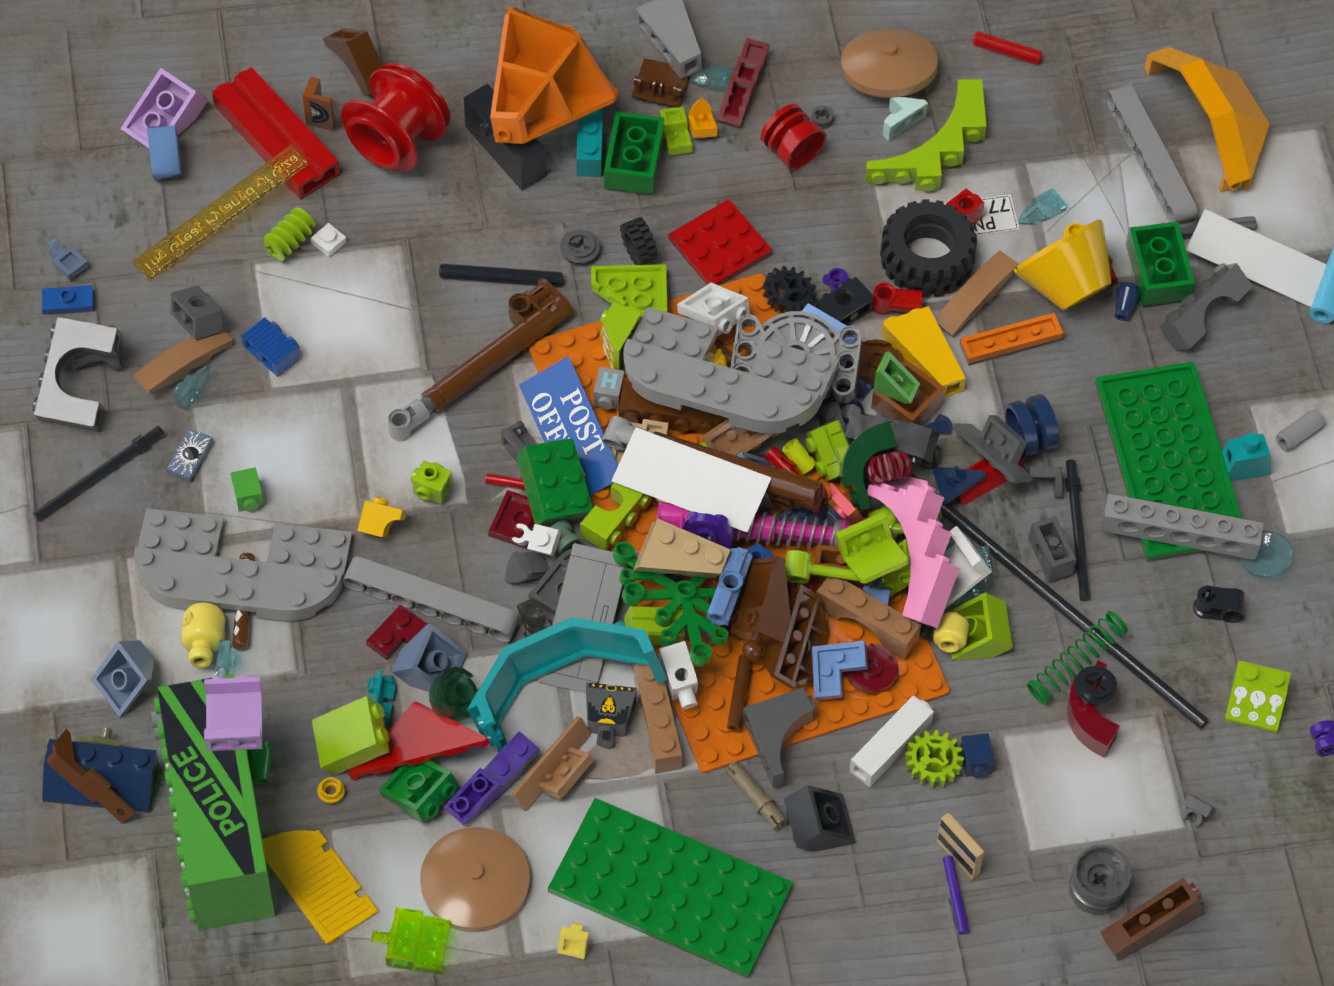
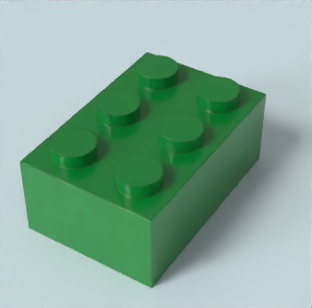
M616 111L604 169V188L653 194L664 138V117Z
M1178 221L1129 227L1126 247L1136 285L1140 288L1142 306L1178 302L1193 294L1195 281Z
M573 438L527 445L516 456L535 524L551 527L561 520H567L569 523L581 522L593 509Z

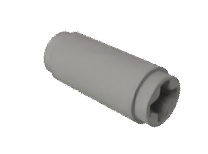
M1314 409L1281 430L1276 435V442L1283 450L1291 449L1322 428V425L1325 424L1323 414L1319 410Z

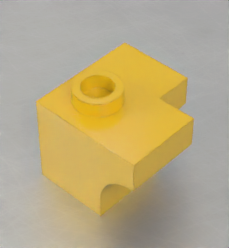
M374 496L373 500H365L357 531L379 537H388L391 525L397 520H405L407 509L388 504L389 500Z

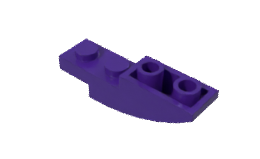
M518 731L484 769L480 767L443 808L464 826L491 806L524 774L522 770L540 752V749Z

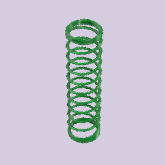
M1108 611L1106 619H1098V626L1092 625L1090 628L1091 633L1084 632L1083 639H1076L1075 646H1068V653L1061 652L1060 660H1052L1053 667L1045 666V674L1037 673V681L1031 679L1027 682V688L1034 698L1042 704H1047L1049 698L1053 699L1052 693L1041 684L1039 675L1046 677L1050 684L1058 692H1061L1059 685L1048 676L1047 668L1054 670L1059 679L1064 684L1069 685L1064 675L1056 670L1055 661L1061 663L1065 670L1075 678V672L1064 663L1062 659L1063 654L1070 657L1080 671L1084 669L1080 662L1071 655L1070 648L1076 649L1088 664H1092L1090 658L1079 649L1077 641L1085 643L1089 651L1099 658V653L1086 641L1085 634L1091 635L1099 647L1107 651L1105 644L1094 635L1092 630L1094 627L1100 629L1104 637L1111 644H1115L1111 635L1101 627L1100 621L1107 622L1113 632L1119 637L1128 633L1125 622L1115 612ZM1111 616L1120 624L1122 629L1113 621Z

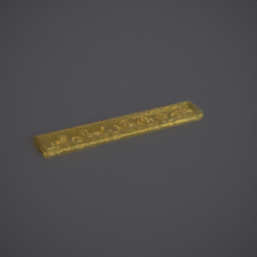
M291 144L134 259V265L150 281L308 165L307 161Z

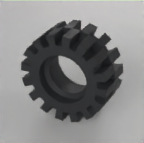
M642 217L620 225L624 247L626 246V251L630 254V259L635 265H642L657 258L656 242L653 240L652 232L649 231V226L646 225V221Z

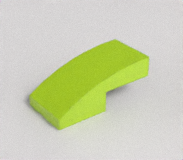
M684 107L660 109V117L665 118L664 140L668 156L692 153V142Z

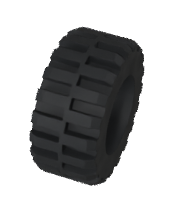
M922 199L920 203L916 201L908 203L906 208L905 206L899 207L895 214L890 215L887 219V224L883 228L880 256L882 268L886 270L885 274L890 280L895 279L894 284L899 288L922 291V296L928 297V294L940 296L943 295L944 291L950 293L956 290V285L958 287L962 286L973 270L977 249V234L974 232L975 227L970 220L967 221L968 216L964 212H957V207L951 204L949 206L944 205V202L939 200L930 202V199ZM920 238H932L945 244L950 252L941 257L926 258L912 252L907 244Z

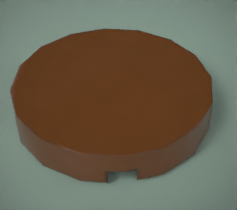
M872 339L863 342L858 376L867 383L874 384L876 371L885 353L890 352L902 363L901 352L898 349L895 350V348L891 347V343L884 340Z

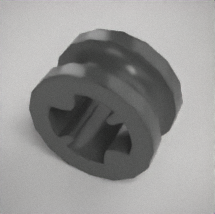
M817 106L811 112V120L821 129H827L833 123V112L827 106ZM823 115L826 116V119H825V118H822L821 120H818V116H819V117H822Z

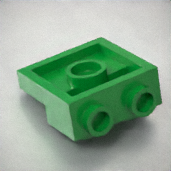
M432 761L412 766L409 764L401 765L379 789L382 797L399 805L405 814L424 823L428 818H434L437 815L439 806L445 799H451L455 795L458 784L451 771Z

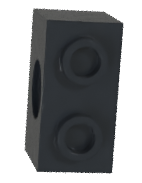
M854 277L850 281L842 282L831 293L823 294L816 301V308L846 326H850L873 311L875 297L857 277Z

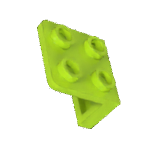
M883 512L835 533L841 557L861 583L874 581L909 563L905 553L892 538L887 517Z

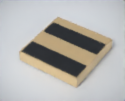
M945 814L940 819L937 842L949 855L953 856L954 861L973 880L980 874L984 850L951 814Z

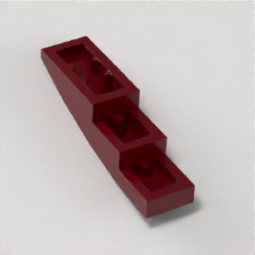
M746 38L733 76L731 75L717 117L718 122L741 127L762 73L770 44Z

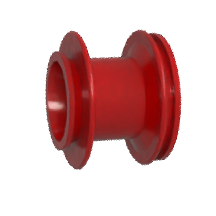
M387 63L374 71L370 76V90L374 100L371 103L361 100L346 102L342 107L341 117L350 142L363 157L379 167L398 172H408L413 170L418 162V154L413 141L416 137L424 140H437L441 138L450 124V111L443 96L424 76L402 64Z

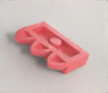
M831 483L830 495L837 504L834 510L848 525L865 520Z

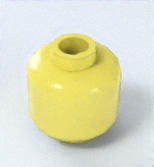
M957 612L943 614L938 628L934 627V642L945 652L952 653L960 650L967 643L969 622Z

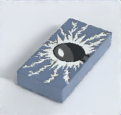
M189 428L166 468L167 474L191 482L213 442L212 436Z

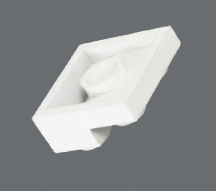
M709 283L677 304L679 314L696 321L717 326L719 329L718 335L729 333L732 326L738 323L741 316L750 314L748 297L714 283Z

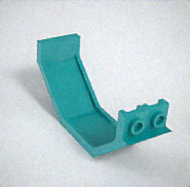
M571 617L503 647L467 711L479 733L488 738L491 747L496 745L500 752L507 744L501 728L502 720L522 687L534 679L579 659L596 657L645 665L651 668L658 684L668 679L645 630Z

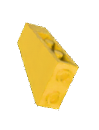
M929 306L922 309H913L909 313L898 317H889L882 322V339L891 343V347L901 352L903 361L906 359L945 388L944 398L964 392L966 377Z

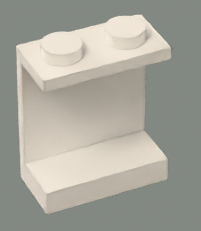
M957 526L949 531L952 533L951 537L956 543L945 551L944 557L951 559L950 564L960 569L945 608L992 572L968 537Z

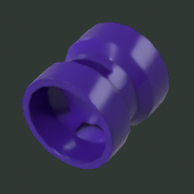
M1325 720L1310 727V734L1316 741L1315 750L1317 755H1333L1334 721Z

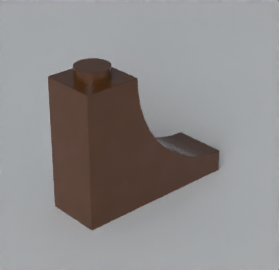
M342 28L324 37L323 41L326 47L333 50L346 64L361 92L372 95L369 83L370 76L383 65L368 32Z

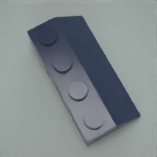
M49 739L44 760L42 801L104 808L97 801L91 802L47 764L46 758L53 752L52 745L56 741V739ZM72 741L75 762L86 771L91 767L112 784L109 788L121 797L134 811L150 813L160 765L156 750Z

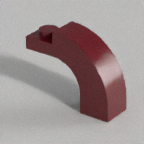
M1099 660L1096 662L1095 666L1107 669V664ZM1075 676L1067 702V717L1074 735L1085 747L1105 758L1118 736L1120 725L1103 717L1093 704H1085L1083 699L1077 697V692L1074 688ZM1101 680L1091 685V693L1097 690Z

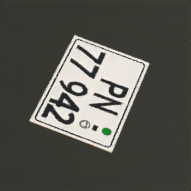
M1011 194L981 198L984 202L983 217L973 224L975 227L974 232L977 236L1020 230Z

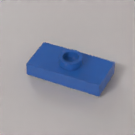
M92 285L42 289L43 315L94 311Z

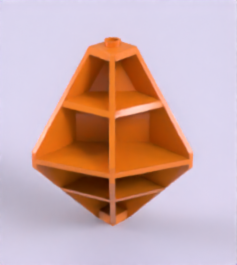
M509 7L504 16L490 115L496 142L524 144L615 102L619 95L618 90L601 71L583 41L582 35L574 29L573 25H560L529 14L516 7Z

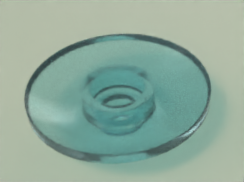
M1262 531L1261 544L1256 559L1252 560L1241 557L1240 559L1243 567L1250 574L1261 578H1272L1282 574L1289 568L1293 559V550L1290 542L1283 535L1272 531ZM1264 557H1270V558H1271L1270 560H1267V561H1266V560H1262Z

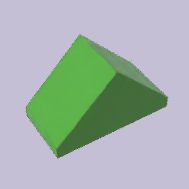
M886 352L876 371L874 392L905 404H911L920 383L890 352Z

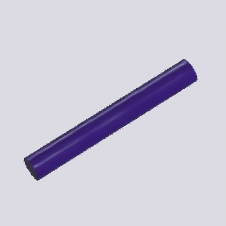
M948 855L942 858L958 932L960 935H965L970 932L954 859L953 856Z

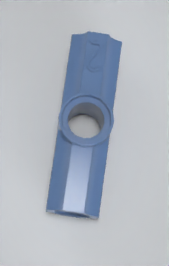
M740 547L731 548L706 618L713 624L719 626L728 625L753 558V555L746 549ZM725 585H732L734 588H728Z

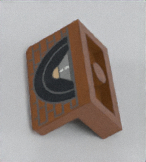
M311 76L303 93L306 124L333 131L335 128L333 101L331 98L322 96L320 78Z

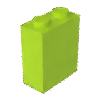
M365 696L312 720L320 768L335 776L389 752V735L383 722L385 714L379 703Z

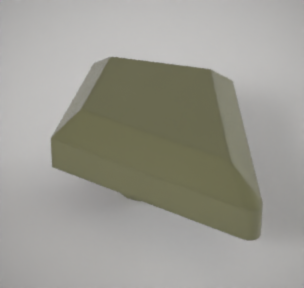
M102 727L100 736H76L75 742L119 746L120 744L119 740L111 739L112 729Z

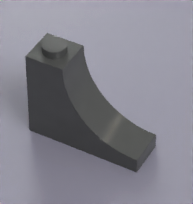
M804 687L744 707L743 722L772 788L783 785L784 772L780 761L783 746L795 731L812 722L813 712L816 711L815 702L811 695L807 696Z

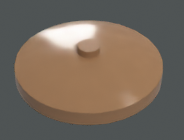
M880 29L864 33L850 41L841 55V72L848 84L862 93L877 97H901L916 93L933 81L938 70V56L933 45L918 34L899 29Z
M464 828L444 836L429 850L421 867V892L430 912L445 925L465 932H484L504 925L521 910L530 888L529 865L521 848L508 836L488 828Z

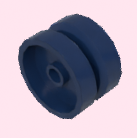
M1043 394L1028 397L1025 404L1018 400L1005 405V423L1027 441L1022 458L1036 454L1038 448L1047 451L1059 446L1060 437L1057 420L1049 401Z

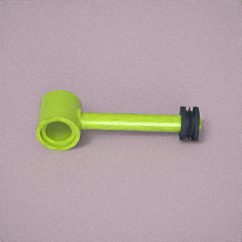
M791 550L786 552L785 571L788 582L797 584L808 583L810 574L859 581L851 569L812 564V554L804 551ZM883 575L874 581L868 582L870 583V588L875 586V588L878 587L880 590L885 577Z

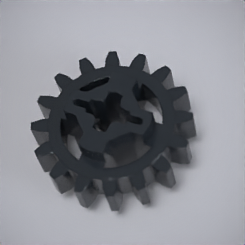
M782 266L781 270L774 268L772 273L769 272L762 286V289L765 290L763 297L769 298L768 305L774 304L776 306L774 310L776 312L780 309L783 310V313L802 311L808 303L813 306L814 300L817 297V293L814 292L816 285H810L811 277H803L804 271L797 273L795 267L787 270L786 266Z

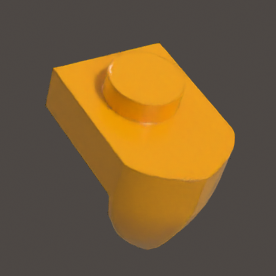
M700 98L693 104L688 114V126L693 138L717 136L718 128L712 115V109L703 98Z

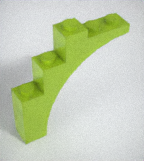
M958 79L954 109L945 125L937 134L920 147L905 154L888 159L866 161L865 182L874 184H906L908 182H915V190H940L941 166L953 167L963 163V141L977 142L985 140L987 126L982 79Z

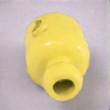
M201 602L193 604L185 611L183 617L181 641L183 647L189 651V662L197 668H205L212 663L213 652L221 647L227 636V633L224 631V613L218 606L211 603Z

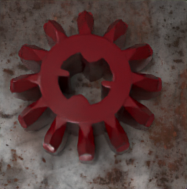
M904 451L879 455L869 459L867 462L868 475L874 484H885L901 480L912 474L911 459H909L908 453Z

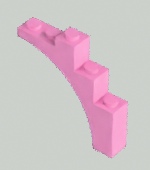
M881 483L880 487L869 484L867 495L880 500L891 509L899 520L907 538L911 576L908 597L902 616L938 628L960 569L950 564L951 559L944 557L952 534L942 529L943 523L936 521L944 497L935 494L936 488L922 483L920 488L909 485L907 490L899 488L898 492H895V487Z

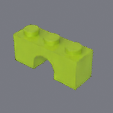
M614 482L611 486V500L619 504L620 507L614 511H606L595 505L580 523L581 537L602 550H608L612 545L615 546L620 541L622 532L627 526L631 527L634 524L639 511L642 508L646 509L653 497Z

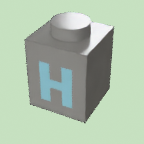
M599 367L594 388V406L606 410H619L625 371Z

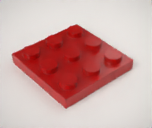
M729 199L668 234V240L706 285L709 283L721 285L772 255V248Z

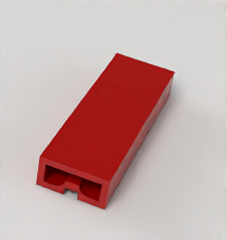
M252 67L239 72L231 84L227 81L218 85L212 91L213 103L217 110L269 167L281 177L280 179L300 200L340 175L339 161ZM294 156H295V157L297 158V160H298V162H297L296 164H293V163L296 162V160H294L295 158H293Z

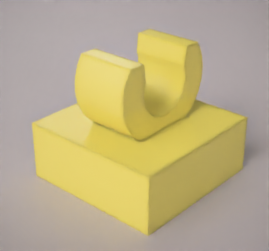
M573 922L571 928L562 926L557 953L581 959L585 958L589 932L582 931L584 924Z

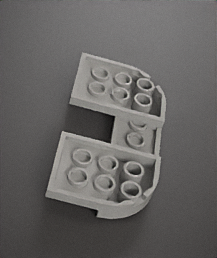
M650 307L646 308L631 340L627 339L623 355L626 377L632 383V388L643 398L681 410L683 405L720 415L729 418L730 425L766 434L786 432L787 427L796 424L802 426L808 422L820 408L839 367L838 360L767 340L751 373L711 363L705 360L719 334L717 326Z
M146 508L138 547H135L134 551L135 567L141 586L143 585L149 592L150 597L163 605L187 610L193 604L206 602L223 609L256 612L257 618L298 621L316 616L318 610L326 605L329 607L341 592L343 587L342 580L346 573L353 538L352 532L275 523L267 562L217 556L224 526L223 517Z

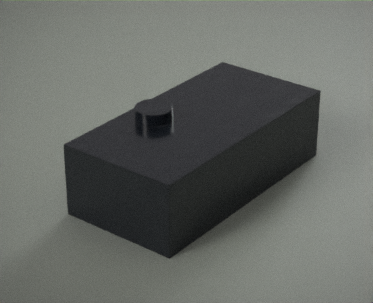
M487 83L463 97L465 127L520 190L523 191L546 177L545 148L537 138L524 144L499 143L495 141L490 119L494 90Z

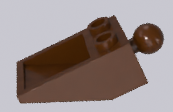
M781 556L752 559L737 611L731 620L730 634L747 641L742 647L743 656L749 661H756L763 654L761 644L784 642L791 618L784 558Z

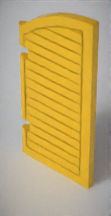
M320 830L288 831L262 839L266 863L326 945L334 942L379 912L367 894L361 897L357 896L356 892L360 891L362 887L334 849L331 848L326 852L323 850L322 847L328 844V841Z

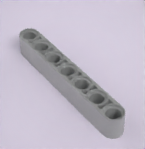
M1128 84L1106 91L1107 105L1169 222L1178 221V223L1197 218L1196 204L1132 85Z
M354 557L342 580L346 587L356 592L397 606L401 604L408 610L500 642H510L520 620V616L509 608L362 557Z

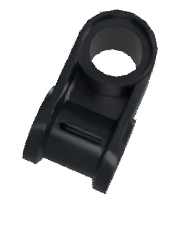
M1203 586L1198 590L1197 599L1192 607L1193 612L1203 619L1223 620L1230 623L1240 622L1244 619L1245 593L1237 588Z

